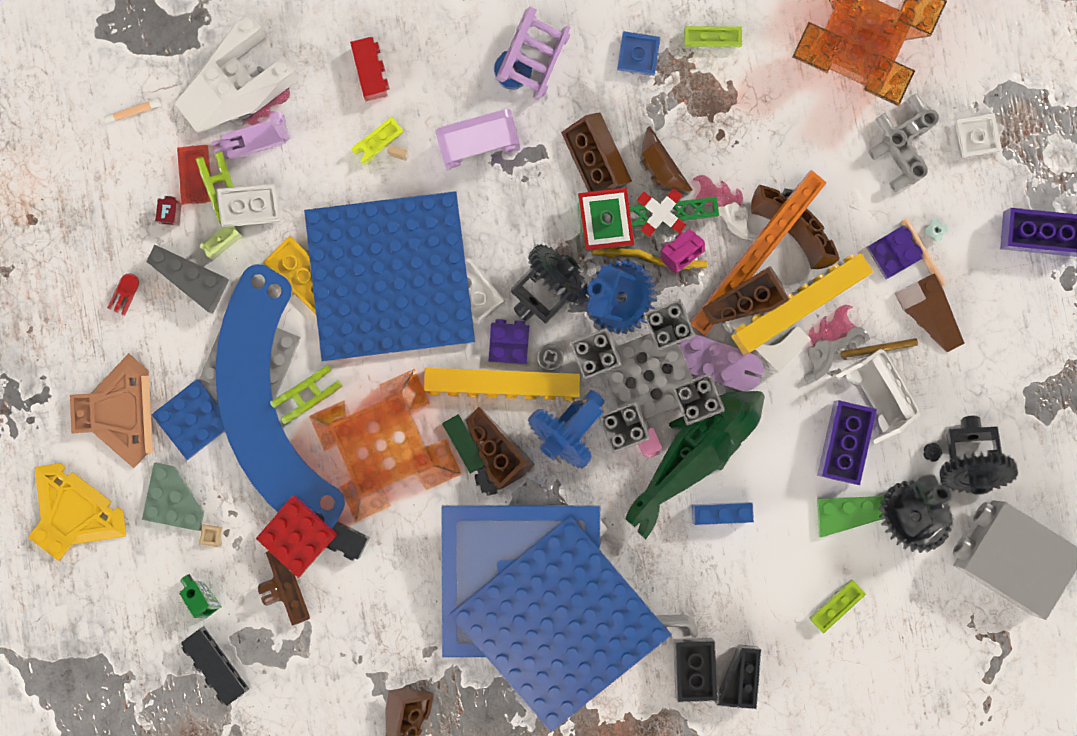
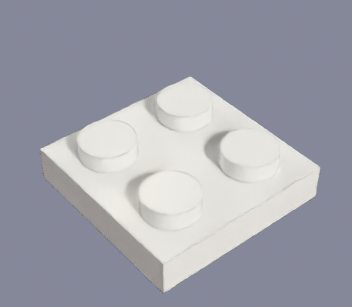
M995 113L955 121L962 159L1002 151Z

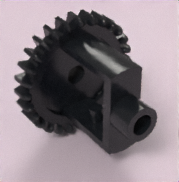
M537 244L530 251L528 256V263L531 264L530 269L511 288V293L520 300L514 307L515 313L524 321H528L535 314L545 324L566 304L570 303L571 306L582 305L590 297L588 283L580 275L578 263L571 256L560 255L558 250L554 251L551 246L549 248L546 244ZM529 279L534 283L544 279L545 281L542 285L549 284L548 291L554 289V296L561 295L560 301L550 311L523 287Z
M972 415L963 417L960 420L961 428L949 429L947 431L946 437L950 461L945 462L939 470L940 483L942 485H945L951 491L958 490L959 493L962 491L969 493L971 491L972 494L981 495L993 491V488L1001 489L1000 486H1007V483H1013L1012 480H1016L1018 476L1017 464L1013 458L1006 456L1004 453L1002 454L998 426L982 427L980 417ZM992 440L993 450H987V456H984L982 451L978 457L975 456L974 452H972L971 458L964 454L963 460L957 456L955 442Z
M925 475L915 482L910 480L908 483L907 481L896 483L883 495L884 498L880 501L882 506L879 508V511L883 513L879 518L885 519L881 525L888 526L885 533H892L890 539L897 538L896 545L903 542V549L906 550L910 546L911 552L918 549V552L922 553L924 550L929 552L932 549H937L948 539L949 533L952 531L950 526L954 520L950 507L947 504L951 500L952 494L948 487L938 483L936 475Z

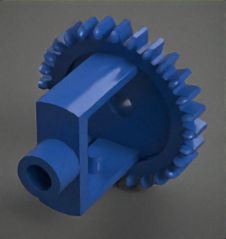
M617 260L615 265L611 262L608 265H602L600 272H596L598 278H591L592 281L588 285V293L591 299L586 301L589 304L587 311L591 313V318L596 319L595 323L600 325V328H607L611 333L614 331L616 334H620V332L627 334L628 330L635 332L634 326L640 329V321L647 323L643 313L655 309L651 303L657 302V299L652 298L653 295L657 294V291L651 290L656 284L650 282L653 277L647 275V270H642L643 266L636 265L632 261L629 263L626 260L622 262Z
M590 390L582 400L574 401L559 418L556 417L552 419V413L548 415V411L543 409L534 411L528 418V424L535 431L534 434L539 436L538 439L543 441L540 446L541 451L552 460H555L559 455L568 464L571 463L572 466L581 469L585 468L592 456L589 448H585L586 443L580 444L581 437L604 412L601 409L605 403L604 399L594 390Z

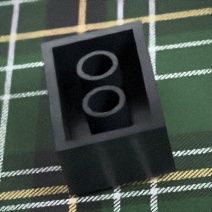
M713 638L673 639L675 698L677 702L717 701L715 640Z

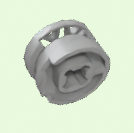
M555 344L544 345L537 353V362L546 371L557 370L564 360L562 350Z

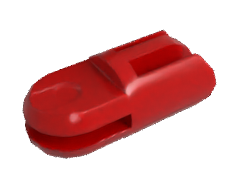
M128 273L121 277L107 309H112L118 294H121L114 312L118 313L125 298L128 297L121 312V315H126L139 286V280L136 275Z

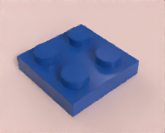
M623 31L617 70L655 76L660 37Z

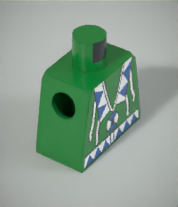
M190 574L180 579L184 589L179 594L193 618L207 619L222 607L203 581H194Z

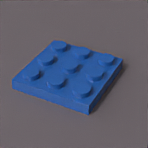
M199 379L193 381L151 414L186 460L192 458L225 432L220 416L219 404Z

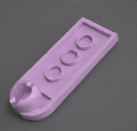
M696 334L694 337L680 343L692 375L701 377L710 373L713 382L739 391L752 390L761 381L760 378L745 374V370L762 377V362L752 353L743 355L740 349ZM670 363L665 364L666 366L673 368V366Z

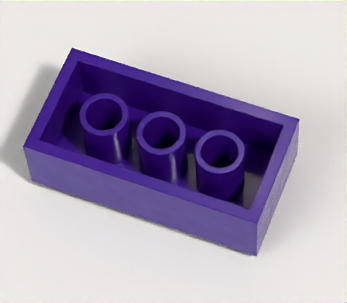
M1009 208L1003 211L1000 249L1077 257V214Z
M841 400L833 402L817 476L854 485L861 484L877 409Z

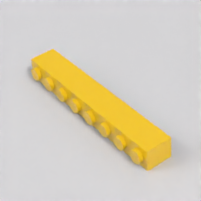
M861 253L856 256L854 254L849 255L843 259L845 263L841 266L838 263L828 269L830 273L824 276L821 273L812 279L814 283L810 286L806 283L797 289L799 293L793 296L792 293L787 295L789 298L788 302L763 316L761 314L754 316L750 319L752 321L751 324L746 326L744 323L734 329L736 333L731 337L742 354L750 353L872 274L873 270Z
M425 368L424 391L428 392V395L440 396V392H447L448 396L459 397V393H467V397H478L479 394H486V398H498V395H506V399H517V395L525 396V399L536 400V396H544V400H556V397H563V401H575V398H579L580 374Z

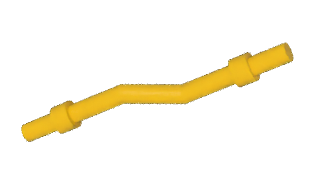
M607 248L592 250V255H606L608 258H615V256L639 257L658 266L668 267L662 262L661 258L640 249ZM693 260L684 269L707 268V261Z

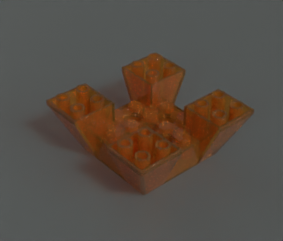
M829 0L833 10L825 27L822 28L808 22L792 58L825 73L832 70L860 83L864 91L899 106L915 70L895 60L905 40L932 36L947 0H902L897 9L879 0ZM866 19L871 20L873 25L869 24ZM841 28L846 29L848 34L843 33ZM858 36H862L865 42L861 41ZM876 44L881 45L882 50L878 49ZM850 53L856 54L857 59H854Z
M415 369L379 384L382 401L354 414H350L346 402L343 400L309 416L323 450L326 451L337 446L352 480L343 484L340 488L355 522L390 507L391 504L383 488L413 474L417 476L426 490L461 475L447 440L445 439L426 446L411 413L430 404ZM375 421L378 424V430L372 433L369 430V425ZM399 431L403 432L405 436L404 441L401 443L395 440V434ZM381 439L386 442V448L383 451L377 448V442ZM363 447L368 450V456L365 459L359 456V451ZM389 457L395 463L392 469H388L385 466V460Z

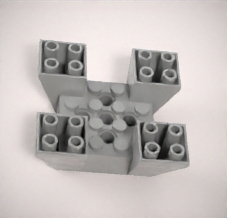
M681 299L643 313L651 333L618 346L607 328L570 342L584 379L606 372L617 400L619 409L599 417L613 453L649 440L647 418L680 406L687 425L725 411L711 374L709 373L694 379L680 343L694 337L695 334ZM641 352H645L648 356L645 363H641L638 360V355ZM666 363H670L673 366L671 374H666L663 371V366ZM648 370L653 371L655 374L653 381H648L645 378V373ZM630 377L635 378L637 382L634 388H630L627 385V380ZM655 388L660 389L662 392L660 399H655L652 396V391Z

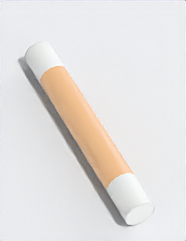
M157 98L104 116V120L108 124L161 106V102Z

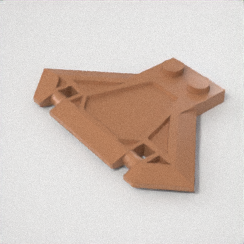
M128 353L91 394L70 395L71 433L93 432L132 468H135L148 454L145 453L141 376H149V370ZM131 378H135V386H131ZM137 435L138 443H134L133 436Z

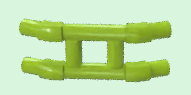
M217 151L214 154L220 174L210 177L203 156L196 158L212 207L221 224L217 194L213 184L224 181L226 188H233L234 185L222 151Z
M328 364L292 389L270 401L273 408L291 398L297 404V408L281 417L284 424L302 415L343 387L342 383L338 380L321 392L315 384L332 371ZM309 387L314 397L304 402L299 392Z

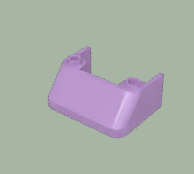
M511 109L489 113L435 130L446 170L460 166V162L464 160L463 158L499 148L506 152L520 150V143Z

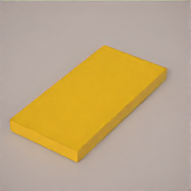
M289 236L263 263L268 268L284 276L290 282L292 292L316 315L310 256Z

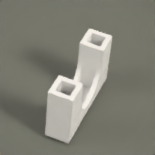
M754 315L723 322L722 326L729 333L733 332L735 334L736 331L734 329L744 323L746 326L751 324L750 319ZM795 326L778 344H762L750 353L762 359L768 371L779 373L811 338L798 326Z

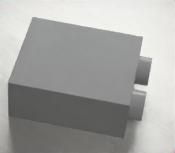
M993 500L991 504L984 502L974 514L973 522L978 525L971 537L967 535L962 536L953 549V555L958 557L953 566L1030 615L1047 620L1077 570V546L1007 502Z

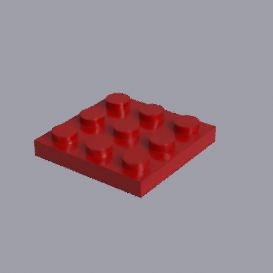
M293 495L255 539L299 578L338 534L297 496Z

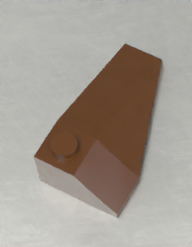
M770 266L702 309L713 325L773 311L788 302L789 298L780 279Z
M935 273L894 293L903 311L928 332L930 337L946 352L965 344L944 290Z
M480 407L466 419L472 438L479 449L480 458L483 459L486 473L500 490L522 478L535 465L527 454Z
M408 688L389 690L385 708L386 736H420L422 732L420 727L424 719L429 717L434 695Z

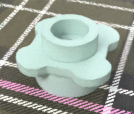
M938 219L931 220V225L925 229V234L939 242L942 240L943 234L948 231V227L939 223Z

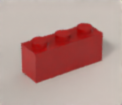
M373 37L351 41L350 44L365 101L387 97V90H390L387 78H383L382 72H385L383 60L379 61L378 54L381 53L379 43L374 42Z

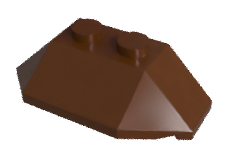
M651 126L647 127L640 156L641 166L645 171L648 170L652 175L650 177L651 181L656 187L659 186L661 190L671 191L674 188L681 194H690L693 190L672 160Z

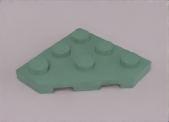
M155 462L142 520L201 531L204 510L194 498L186 482L183 481L175 466Z

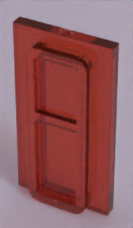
M208 145L177 147L181 204L211 202L196 158L203 156L211 177Z

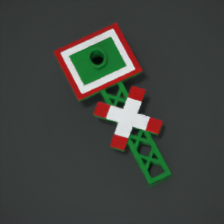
M627 188L578 193V211L583 249L590 251L633 246L632 227L643 226L640 231L648 238L651 237L661 223L666 224L677 234H680L686 226L683 221L718 217L717 197L678 201L682 194L672 188L662 203H658L643 191L636 200L640 206L629 207ZM712 202L713 213L705 212L702 206L705 203ZM686 205H690L695 209L692 215L682 211ZM674 209L677 213L674 215L670 211ZM632 211L639 216L635 222H631L630 212ZM647 211L652 213L650 218L644 215ZM602 215H610L611 223H605L602 220Z

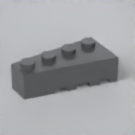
M155 244L146 261L192 300L212 314L230 280Z

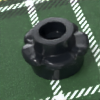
M936 443L925 445L923 449L924 458L931 462L938 461L942 456V449Z

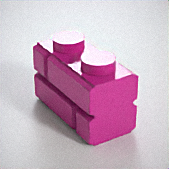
M688 229L686 232L678 234L673 242L670 244L666 243L660 251L661 260L673 272L678 273L705 252V242L695 232Z

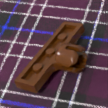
M269 551L265 552L273 572V578L258 585L259 594L271 590V594L261 597L262 603L268 606L282 601L292 626L311 619L295 575Z

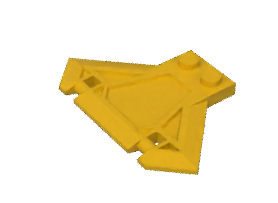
M62 463L34 467L41 521L28 538L52 557L60 561L73 544L127 537L124 511L119 507L113 511L109 507L112 501L74 472H71L69 476L63 472L66 466ZM58 479L63 482L61 485L56 482ZM106 514L109 518L105 520L101 516Z

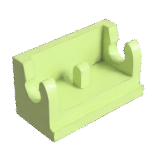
M235 226L222 227L199 246L206 252L205 254L208 258L214 260L243 236Z

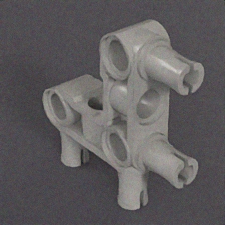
M918 93L907 99L916 112L915 116L899 127H894L886 113L875 119L884 132V138L880 144L870 149L868 153L873 160L887 152L891 154L903 173L889 183L894 192L908 184H915L928 173L925 161L922 156L917 154L911 144L913 138L925 134L938 123L939 115L931 107H926ZM924 116H928L931 119V124L925 121ZM892 136L898 137L899 144L893 142ZM914 168L919 169L920 176L914 174Z

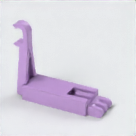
M281 111L269 114V121L223 134V139L211 142L213 147L221 146L214 149V153L222 151L224 159L229 158L233 160L286 144L285 141L289 140L290 137L284 115H282Z

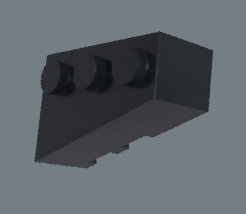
M738 644L718 691L717 701H714L717 706L757 709L761 649L758 646Z

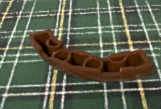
M759 184L752 197L751 214L771 220L788 198L780 195L779 190ZM806 208L788 233L804 251L811 269L827 268L840 260L833 240H829L824 233V226Z

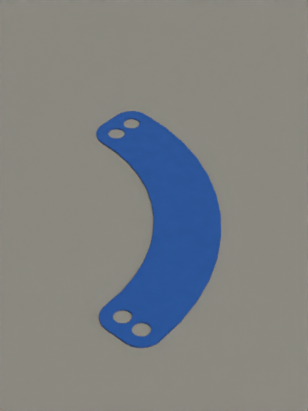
M255 264L243 272L224 314L219 334L215 369L216 393L221 420L228 442L239 465L255 489L272 508L279 512L287 501L295 495L314 513H321L324 516V522L333 529L345 507V499L342 492L320 477L296 452L282 428L276 409L270 404V401L273 400L270 384L271 349L281 315L291 298L292 287L284 276L265 265ZM262 275L264 277L265 284L262 288L257 289L252 286L251 279L253 276ZM272 284H277L281 287V295L277 298H271L267 293L269 286ZM324 496H331L334 499V507L332 509L324 510L321 507L320 501Z

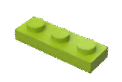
M685 26L684 47H742V26Z
M851 579L809 619L824 634L856 605L866 593Z

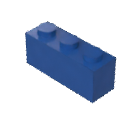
M752 502L691 504L692 524L694 525L754 522Z

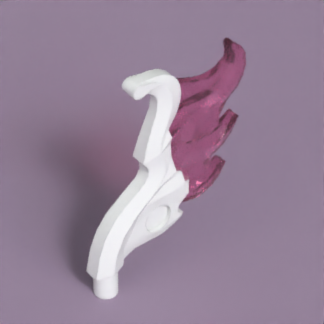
M699 175L693 179L694 181H699L701 186L699 194L695 199L717 197L719 216L723 218L728 230L734 236L745 241H754L757 238V233L749 232L747 229L748 209L747 207H740L743 203V194L738 188L736 189L737 195L734 196L728 185L721 181L722 188H717L712 180L705 175ZM712 202L705 203L702 209L707 213H713ZM687 205L685 213L689 215L693 207Z

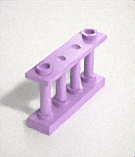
M530 6L524 11L496 80L504 82L512 78L535 90L533 98L538 99L547 92L548 86L546 84L563 44H566L570 38L568 32L571 27L566 26L559 31L543 23L534 16L537 9ZM534 26L557 38L554 49L531 38L527 33L529 27ZM526 43L548 54L550 58L547 65L545 66L521 54L520 48L522 44ZM520 61L542 72L539 83L515 72L512 68L514 62Z

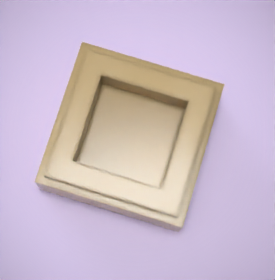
M388 145L387 152L389 156L407 160L409 155L407 150Z
M203 524L199 544L219 547L223 527Z

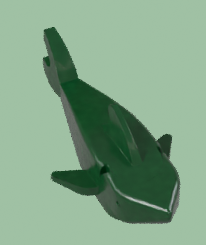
M727 392L719 395L725 411L688 425L684 416L669 423L670 428L679 429L680 431L668 448L648 487L632 503L625 518L633 527L640 523L637 531L640 536L646 540L653 531L658 519L660 504L698 483L716 469L722 470L728 459L758 426L765 399L763 392Z

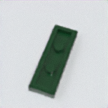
M457 414L443 422L444 429L469 473L471 474L485 466L483 459L480 458L479 449L460 415Z

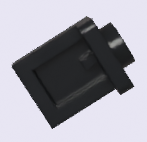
M485 468L477 470L478 474L474 476L476 486L480 485L481 493L486 492V496L498 494L497 490L500 489L497 486L489 487Z

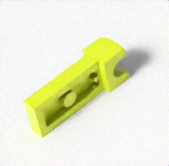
M391 116L367 137L355 144L351 150L354 154L362 151L365 152L361 162L363 165H366L375 158L374 156L401 136L404 130Z

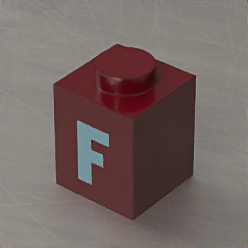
M164 196V199L158 198L155 221L159 224L179 226L182 203L172 196Z

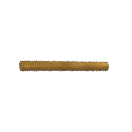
M914 338L840 351L841 358L871 354L879 349L889 351L918 346V340Z

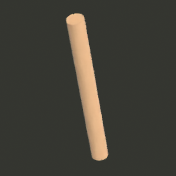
M908 218L904 219L901 223L904 228H908L913 235L911 240L914 245L918 244L923 251L921 256L931 274L935 273L941 286H944L946 282Z
M141 376L145 453H153L149 376Z

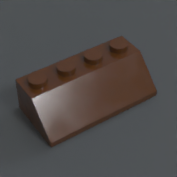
M601 112L585 115L561 132L588 192L619 189L632 182Z

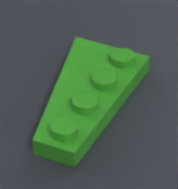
M884 497L818 498L819 537H825L883 520L879 518L883 513L879 511V508L882 506L880 501Z

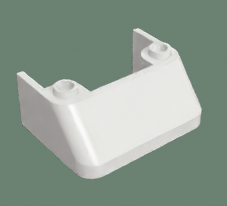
M879 349L836 375L837 378L845 375L847 380L853 384L860 383L873 408L877 409L878 417L875 419L874 426L880 435L873 440L875 443L903 431L919 417V409L884 350Z

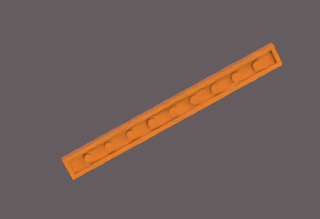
M810 170L690 321L691 325L704 336L713 325L702 308L750 279L827 182L814 171Z

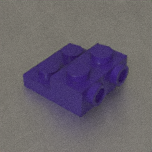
M903 226L866 247L885 279L923 259L921 247L918 244L914 245L911 240L913 238L911 231Z
M495 319V323L491 322L488 362L527 365L530 325H526V321H514V324H507V320Z

